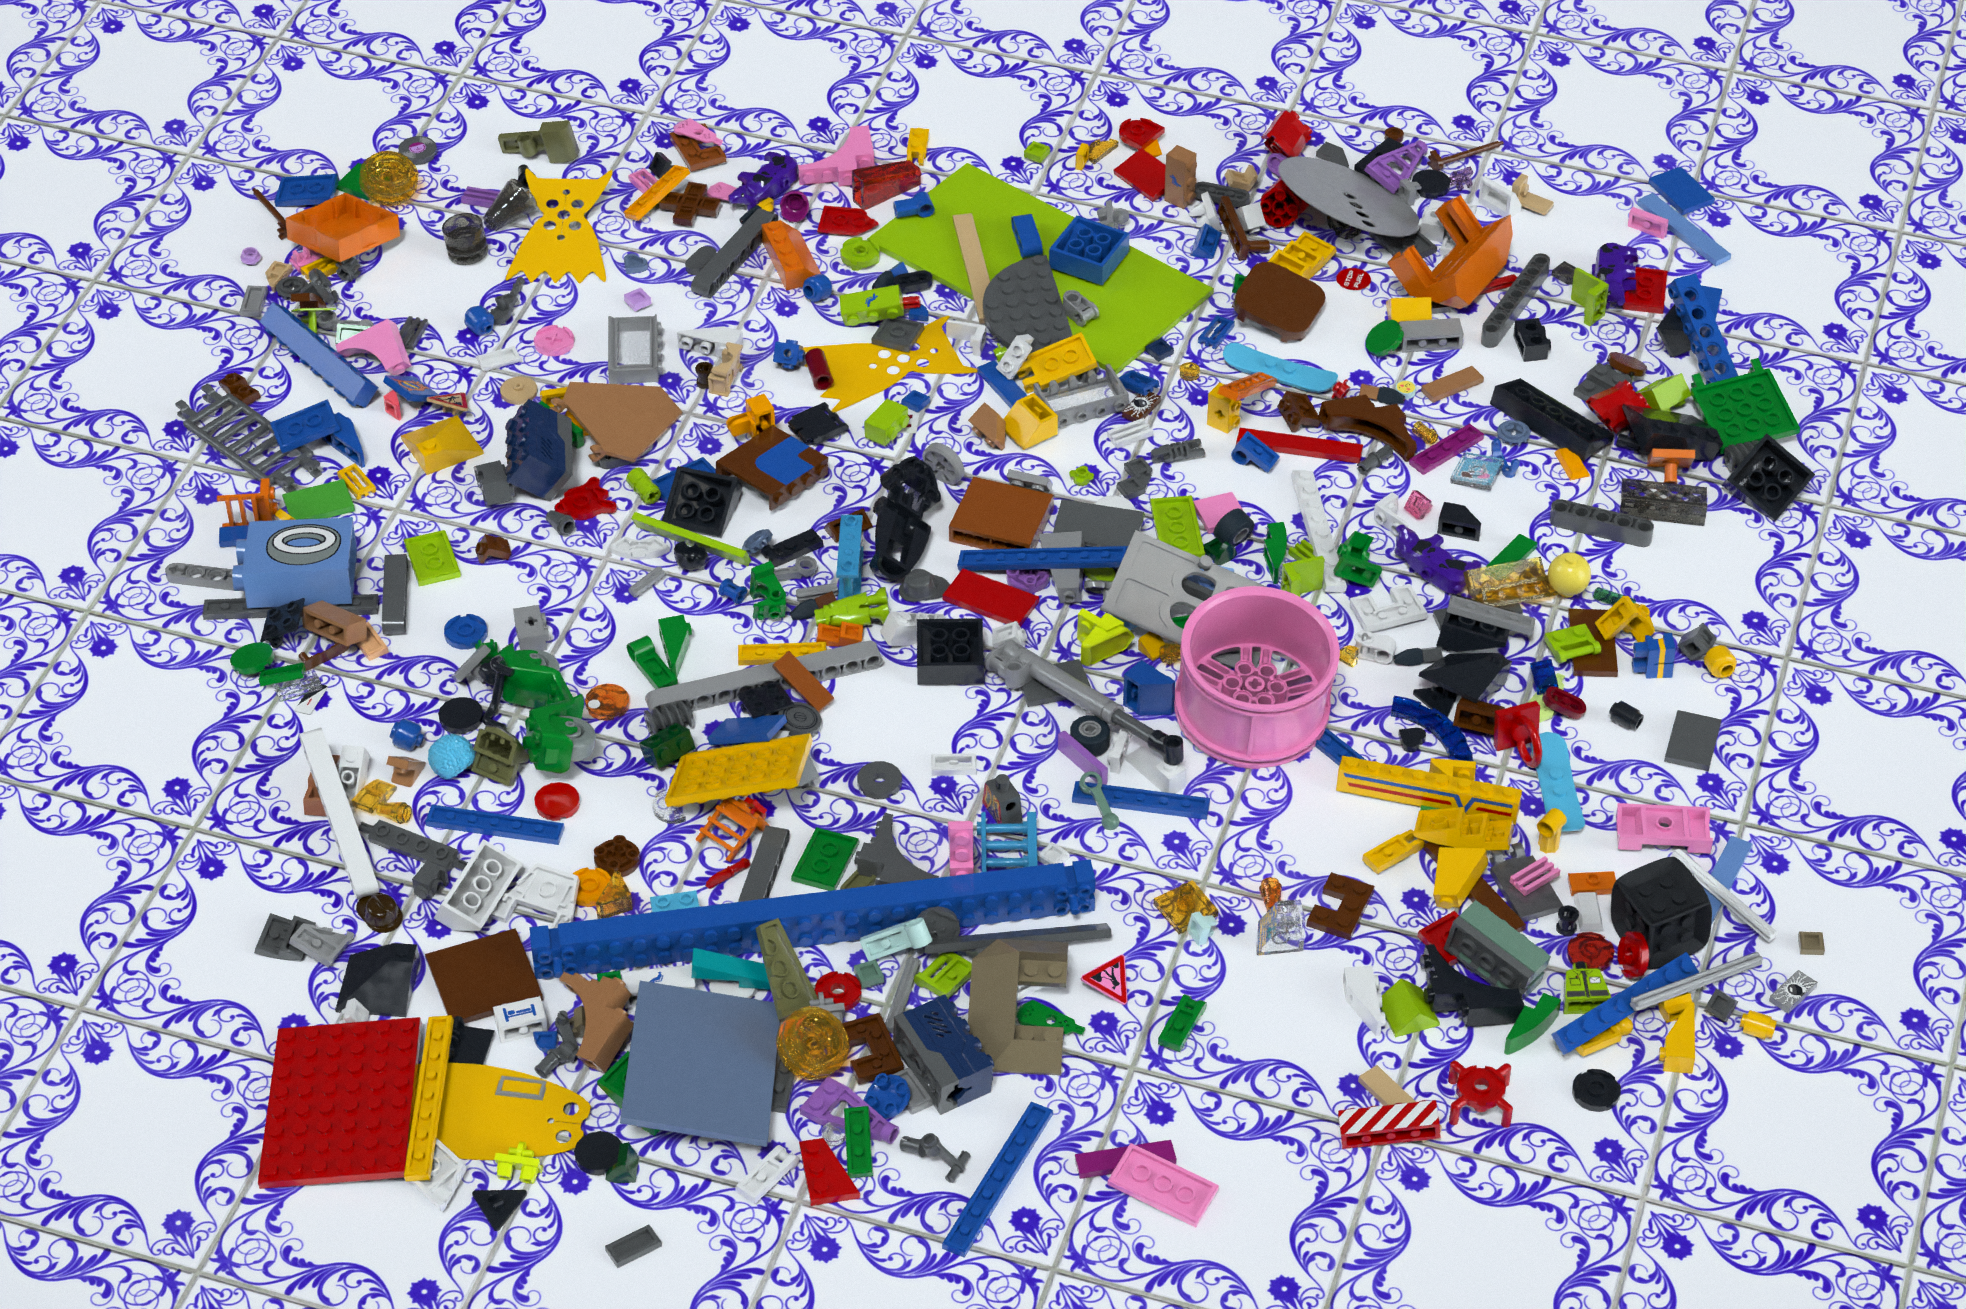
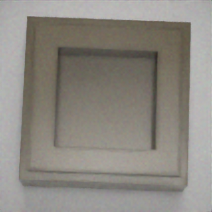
M1799 931L1800 955H1824L1823 932Z

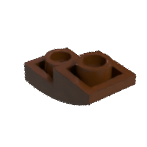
M235 372L227 374L225 378L218 381L220 387L227 394H232L246 405L261 398L259 391L249 386L246 378Z

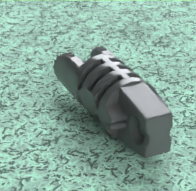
M1197 438L1182 441V443L1176 442L1170 445H1162L1159 448L1152 449L1150 456L1153 463H1170L1172 461L1204 456L1205 450L1198 448L1202 443L1201 439Z

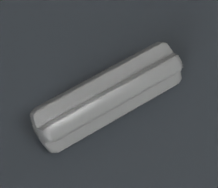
M656 567L629 588V593L633 597L639 596L665 576V571L661 567Z
M836 583L800 588L796 590L797 601L801 602L815 599L833 591L834 596H837L838 587Z

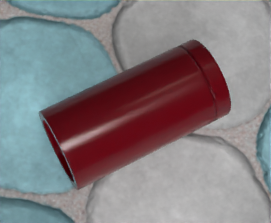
M819 348L809 350L805 354V361L813 385L818 390H826L832 386L833 377L825 353Z

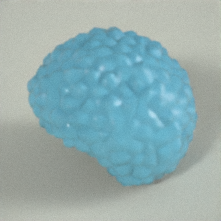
M446 734L430 746L428 750L429 765L434 773L441 778L451 779L473 763L476 751L473 750V745L466 738L456 734Z

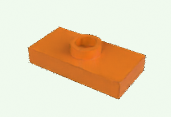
M1614 871L1568 873L1567 880L1571 896H1574L1576 893L1586 892L1604 895L1612 894L1616 877Z

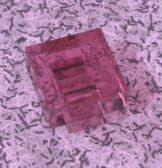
M1412 490L1404 509L1415 518L1423 519L1425 514L1431 511L1433 505L1431 504L1432 501L1421 492Z

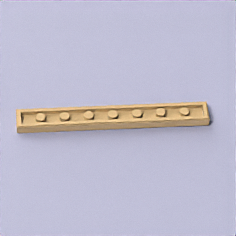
M972 213L953 215V224L979 324H984L983 297L990 279Z

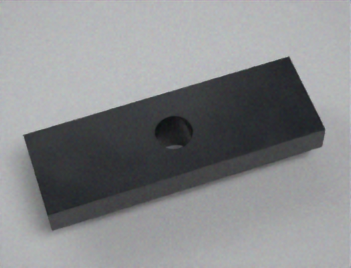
M1388 137L1354 165V170L1371 177L1364 171L1366 166L1378 156L1404 147V144Z

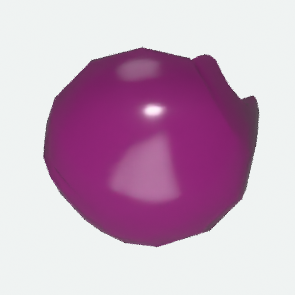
M791 190L785 193L780 202L782 217L789 222L803 220L809 211L807 196L799 190Z

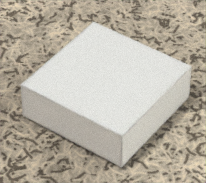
M1051 842L1037 854V860L1044 865L1065 863L1069 859L1070 853Z

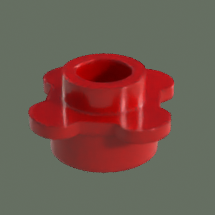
M1345 379L1343 383L1339 381L1333 387L1332 391L1334 394L1331 397L1332 399L1336 397L1341 399L1347 395L1351 388L1347 385L1348 379Z

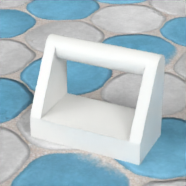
M1486 176L1481 178L1478 203L1502 217L1511 214L1512 218L1521 211V203L1514 192Z

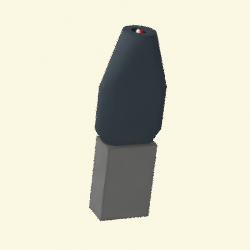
M1440 646L1406 649L1393 656L1395 664L1405 666L1420 665L1443 658L1442 647Z

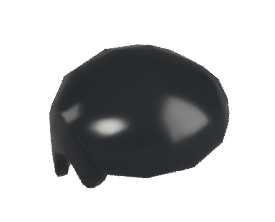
M682 541L674 547V557L680 568L696 570L705 565L708 554L697 543L689 547L685 541Z

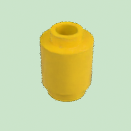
M1749 1010L1748 1014L1743 1013L1739 1027L1743 1028V1033L1761 1039H1772L1777 1021L1773 1020L1772 1016Z

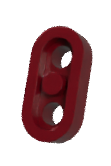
M1549 687L1543 694L1542 699L1547 707L1572 719H1579L1586 712V704L1581 698L1558 687Z

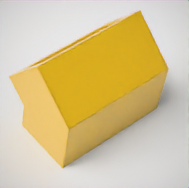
M1687 992L1658 1003L1659 1012L1666 1023L1678 1020L1688 1003L1692 1002L1691 994Z

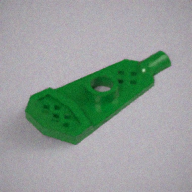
M1035 1000L1021 1005L1017 1010L1016 1020L1020 1025L1064 1027V1034L1067 1035L1074 1032L1082 1036L1086 1029L1075 1024L1074 1019ZM1053 1020L1055 1023L1049 1024L1046 1021Z

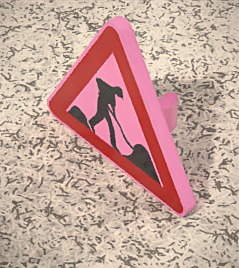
M1121 954L1081 976L1082 982L1118 1003L1125 1005L1128 1002L1124 955Z

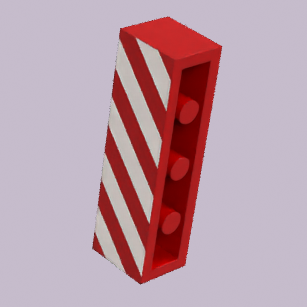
M1422 1100L1412 1103H1396L1394 1105L1371 1106L1358 1109L1349 1108L1338 1111L1342 1149L1441 1138L1436 1100Z

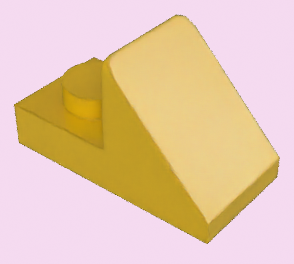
M1431 758L1429 772L1475 780L1476 762Z

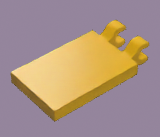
M1082 332L1030 353L1018 370L1017 375L1021 379L1027 376L1030 371L1033 372L1034 376L1022 380L1025 392L1029 394L1034 391V383H1038L1041 390L1049 387V382L1052 380L1060 383L1068 380V377L1071 375L1077 376L1098 367Z

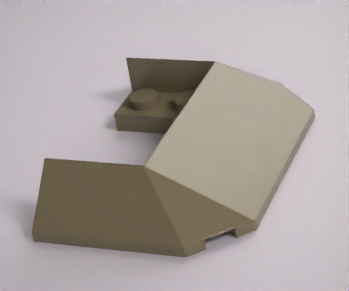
M997 939L972 959L968 1011L970 1032L968 1033L974 1037L977 1036L982 1044L981 1052H985L986 1055L989 1054L994 1062L993 1072L1061 1076L1064 1027L1016 1025L1018 985L1066 988L1069 942Z

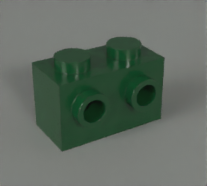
M674 723L639 742L645 762L658 769L696 749L690 729L678 723Z

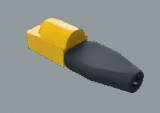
M768 197L751 208L739 219L740 223L743 225L759 208L772 212L774 200Z

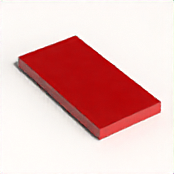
M962 569L943 593L942 600L1005 624L1016 621L1021 627L1039 603V596Z

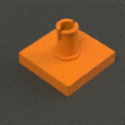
M1652 449L1647 458V467H1665L1664 484H1677V468H1689L1695 459V450Z

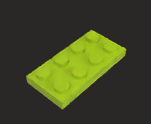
M1192 495L1150 499V508L1157 539L1199 558L1204 556L1205 551Z

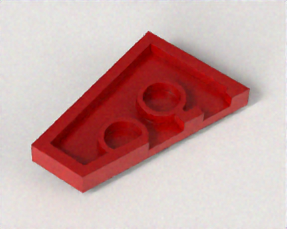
M824 1138L799 1141L811 1206L860 1199V1192Z

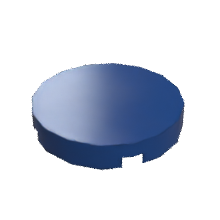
M466 614L463 617L461 615L455 616L448 620L444 626L446 642L451 647L460 650L475 648L478 640H481L483 643L488 635L485 620L474 614Z

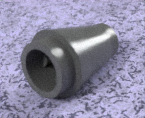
M550 510L546 514V521L560 535H569L574 531L575 522L571 516L554 510Z

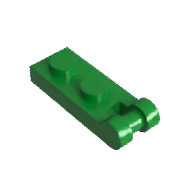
M1184 994L1158 1037V1044L1180 1052L1200 1016L1204 1014L1207 1002L1193 1000L1191 996Z

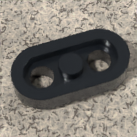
M925 270L900 274L893 280V285H899L901 293L925 290L933 284L932 274Z

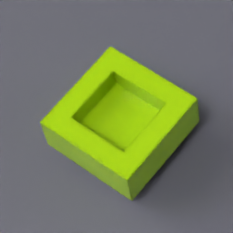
M1033 141L1024 150L1025 158L1039 163L1050 154L1049 146Z

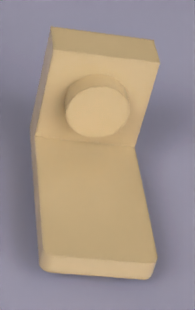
M1521 173L1512 183V192L1517 195L1521 207L1546 215L1553 207L1554 202L1528 192V175Z

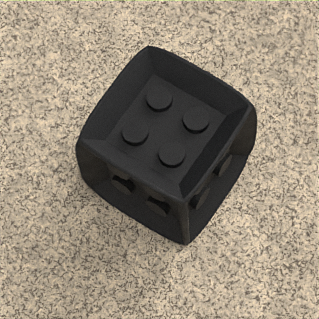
M1666 857L1631 870L1615 881L1611 895V920L1620 939L1626 936V932L1631 931L1640 932L1645 937L1649 950L1647 969H1656L1685 952L1690 956L1706 946L1711 932L1712 907L1705 890L1684 863L1676 857Z

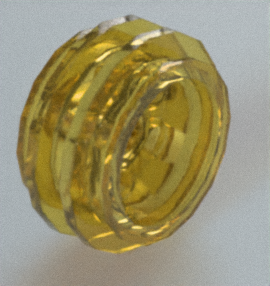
M381 151L371 155L362 163L359 184L361 190L370 200L380 205H399L409 200L416 193L419 173L416 166L407 156L399 152Z
M803 1007L793 1012L780 1025L776 1037L778 1055L785 1067L796 1076L806 1080H823L834 1074L846 1061L850 1047L847 1032L841 1021L830 1011L819 1007Z

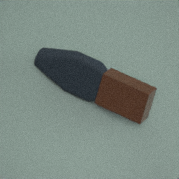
M833 591L815 599L801 602L790 612L792 620L808 619L815 616V609H821L823 605L837 601Z

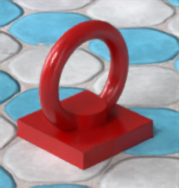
M1537 701L1495 711V749L1500 751L1517 746L1522 760L1531 768L1538 767L1542 760V744L1539 736L1540 705ZM1532 743L1533 758L1527 750L1526 744Z

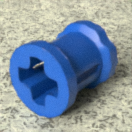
M726 578L720 584L718 592L719 595L732 599L735 604H741L746 598L747 588L745 586H738L733 583L732 579Z

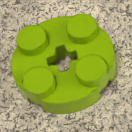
M863 237L850 238L843 243V247L840 249L842 262L850 266V269L853 271H859L862 268L879 263L880 247L873 239L869 238V241L863 240Z

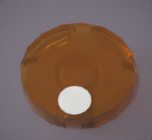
M606 683L592 688L585 698L586 710L589 711L593 718L609 721L618 715L621 717L627 712L630 705L628 692L616 684Z

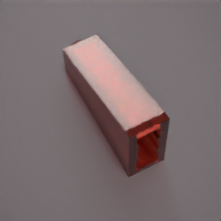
M910 160L852 170L853 202L865 211L920 186L921 169Z

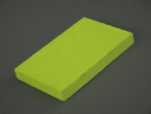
M445 530L403 539L419 587L461 577Z

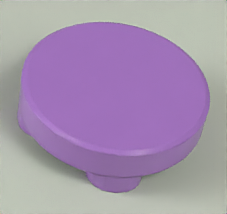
M1049 569L1007 570L1006 581L1009 586L1028 593H1036L1047 586L1049 582Z

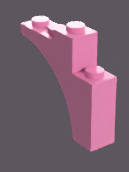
M869 125L849 127L850 132L845 144L831 156L817 162L798 165L799 185L838 182L839 187L858 185V170L874 169V151Z
M948 821L950 876L973 874V822Z

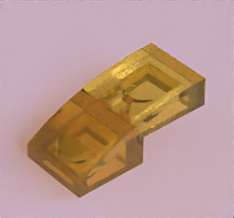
M375 779L356 794L351 800L352 806L372 814L380 803H387L397 790V786L380 779Z

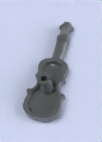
M523 277L517 278L516 283H513L510 293L495 298L497 306L490 310L494 317V325H500L511 317L512 308L518 301L517 295L525 283Z

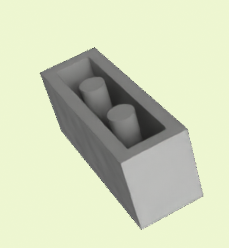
M1460 318L1399 322L1404 331V336L1400 343L1402 353L1462 349L1464 333Z

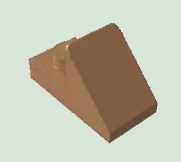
M388 756L386 765L394 767L391 782L406 787L413 786L426 764L425 761L406 756Z

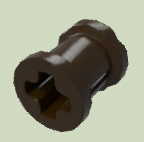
M700 362L695 367V371L698 374L696 385L701 389H709L708 376L713 368V365L709 362Z

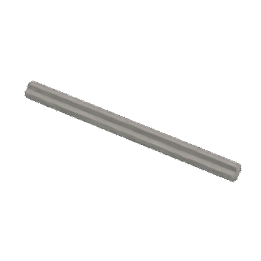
M1754 952L1631 998L1630 1007H1633L1634 1011H1639L1762 964L1763 957L1760 956L1759 952Z

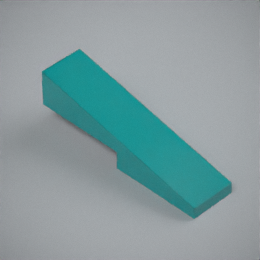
M693 948L691 978L739 981V988L771 989L764 963Z

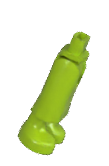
M880 587L873 595L867 596V593L863 592L839 599L828 605H823L821 609H815L816 625L818 626L821 623L840 627L841 622L844 621L865 626L872 625L871 619H879L884 624L890 612L886 587ZM878 605V607L869 608V606Z

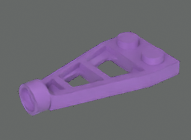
M1417 140L1415 143L1378 156L1366 166L1364 171L1392 194H1395L1399 189L1400 180L1410 177L1419 159L1427 153L1428 147L1425 142ZM1405 154L1412 160L1409 164L1400 156ZM1394 162L1403 169L1402 173L1399 175L1387 164Z
M827 1077L799 1108L800 1115L819 1125L845 1131V1119L831 1114L839 1102L845 1101L852 1107L868 1106L870 1118L873 1120L870 1123L871 1139L892 1144L899 1134L898 1126L884 1119L848 1086L830 1077Z

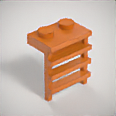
M269 478L261 479L260 493L217 496V502L225 501L229 523H223L222 527L249 525L244 500H251L255 521H274V515L278 511V504L273 502V499H275V487H271ZM238 500L242 519L240 523H235L231 501Z
M730 797L723 800L720 806L717 805L715 807V813L712 817L709 816L707 818V824L704 828L701 827L699 829L700 833L695 840L700 843L707 836L730 851L726 860L731 863L755 828L763 832L765 826L770 825L765 821L766 816L762 818L756 812L751 815L749 813L751 809L743 800L739 798L735 800ZM723 814L745 828L746 831L743 836L717 821L719 816ZM715 825L738 840L735 847L709 832L711 827Z

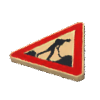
M464 392L427 397L428 402L443 405V412L448 411L449 407L453 408V415L457 414L459 410L468 411L466 393Z

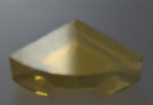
M1352 645L1344 646L1340 649L1339 660L1353 668L1358 663L1359 648Z

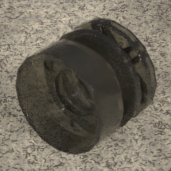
M460 213L451 216L443 223L442 232L449 260L458 265H470L481 261L487 256L489 249L482 219L478 215Z

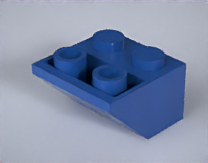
M1142 660L1124 674L1123 705L1139 716L1171 715L1174 713L1175 681L1171 677L1166 676Z

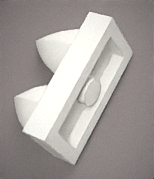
M1209 193L1201 194L1203 201L1197 204L1188 213V216H1202L1197 221L1196 227L1201 228L1207 223L1218 231L1222 230L1215 204Z

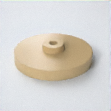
M523 376L512 377L503 382L500 387L502 399L507 403L515 405L525 404L528 399L533 400L538 392L535 381Z

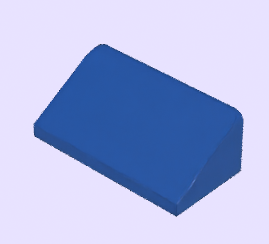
M1205 223L1197 232L1190 255L1213 259L1221 232Z

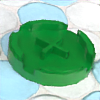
M1392 319L1378 323L1367 335L1365 341L1366 348L1372 355L1377 357L1387 355V352L1391 349L1394 351L1400 345L1404 336L1401 325Z
M256 642L237 649L232 654L230 663L233 671H239V674L250 675L263 671L265 669L264 666L267 664L271 665L275 656L269 644Z

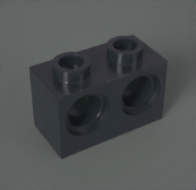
M1539 318L1515 320L1513 337L1523 362L1547 360L1548 351H1551V341L1547 339L1545 326L1541 325Z

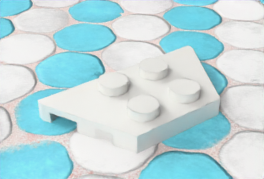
M436 1138L430 1180L409 1182L442 1212L467 1169L465 1163Z

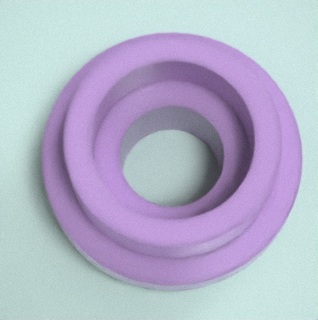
M247 247L242 250L240 258L244 264L254 265L260 260L261 256L256 248Z

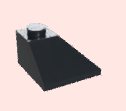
M1675 304L1656 328L1670 357H1675L1691 350L1690 340L1683 331V323L1676 314Z

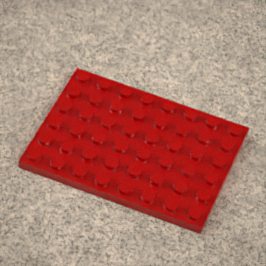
M421 1017L278 1028L258 1175V1186L260 1189L404 1178L413 1119L422 1030Z

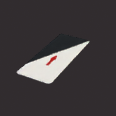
M313 682L294 711L310 715L328 686Z

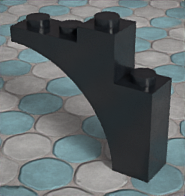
M1434 944L1425 945L1424 953L1420 956V965L1422 969H1425L1428 984L1427 988L1424 989V1000L1426 1003L1428 1002L1432 1012L1458 1010V1015L1463 1018L1466 1027L1516 1022L1525 1006L1518 989L1499 988L1472 980L1451 967L1439 954Z

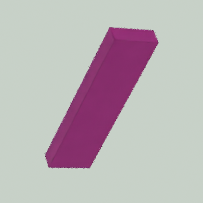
M1469 423L1410 458L1409 465L1422 475H1425L1484 440V433Z
M1171 1139L1136 1145L1176 1164L1177 1158ZM1128 1146L1075 1154L1074 1160L1079 1179L1112 1174Z

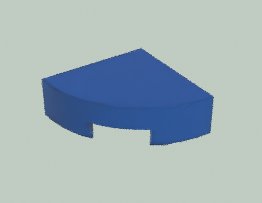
M923 304L919 308H910L908 319L928 321L929 314L927 308Z
M557 1031L533 1032L534 1042L539 1050L547 1054L549 1049L557 1048Z

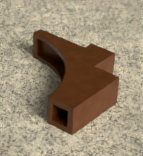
M1367 394L1323 401L1321 403L1318 418L1327 431L1346 430L1371 436L1389 445L1405 462H1409V459L1414 456L1417 444L1404 426L1406 415L1398 404L1375 407Z

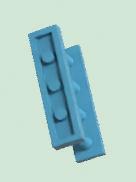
M841 515L836 578H840L838 600L861 593L864 546H861L863 515Z
M981 812V822H977V835H981L982 872H986V867L1038 866L1036 812H1027V821L1015 824H986V812ZM986 833H1023V835H1027V838H1023L1022 841H986ZM986 850H1023L1028 855H1023V858H986Z

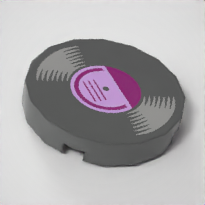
M414 136L402 141L398 151L403 162L407 163L408 161L412 162V165H421L434 159V155L437 154V147L431 138Z

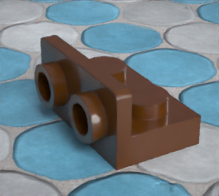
M1286 391L1277 405L1291 432H1297L1301 424L1318 427L1321 423L1317 411L1306 394Z

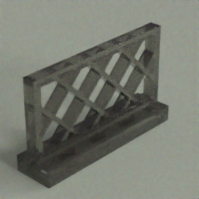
M1622 478L1619 513L1653 521L1704 526L1707 513V487ZM1643 492V493H1645L1646 495H1645V496H1641L1639 493ZM1686 497L1689 500L1684 501L1681 498Z

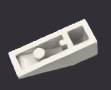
M1144 746L1125 756V760L1161 792L1176 794L1186 788L1187 769L1183 765L1166 764L1163 760V755Z

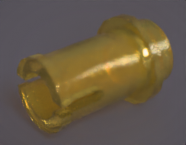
M1417 421L1413 425L1416 429L1412 428V432L1420 436L1424 443L1434 444L1437 441L1438 434L1435 429L1428 428L1421 421Z

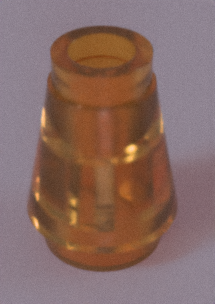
M1265 878L1259 886L1260 894L1267 912L1276 904V913H1278L1281 906L1282 884L1279 883L1277 878Z

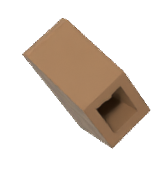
M984 402L968 419L973 425L971 430L979 437L984 435L986 437L984 441L992 448L997 446L1002 451L1005 448L1006 421Z

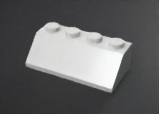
M483 839L443 900L434 919L452 930L480 931L523 862Z

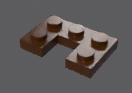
M1331 872L1323 887V894L1342 900L1337 911L1315 904L1307 919L1306 926L1351 940L1373 896L1375 886Z
M880 1013L834 1025L835 1034L842 1049L866 1043L871 1054L850 1061V1067L858 1085L875 1080V1077L881 1073L892 1075L904 1070V1064Z

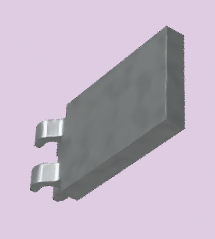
M1521 842L1511 845L1514 850L1510 852L1511 859L1504 860L1501 850H1491L1493 857L1489 858V861L1493 867L1490 869V874L1510 908L1523 922L1558 913L1563 904L1549 882L1526 896L1509 882L1510 876L1536 862L1533 855L1526 857ZM1530 881L1529 883L1525 884L1523 887H1526L1527 885L1531 884L1532 882Z

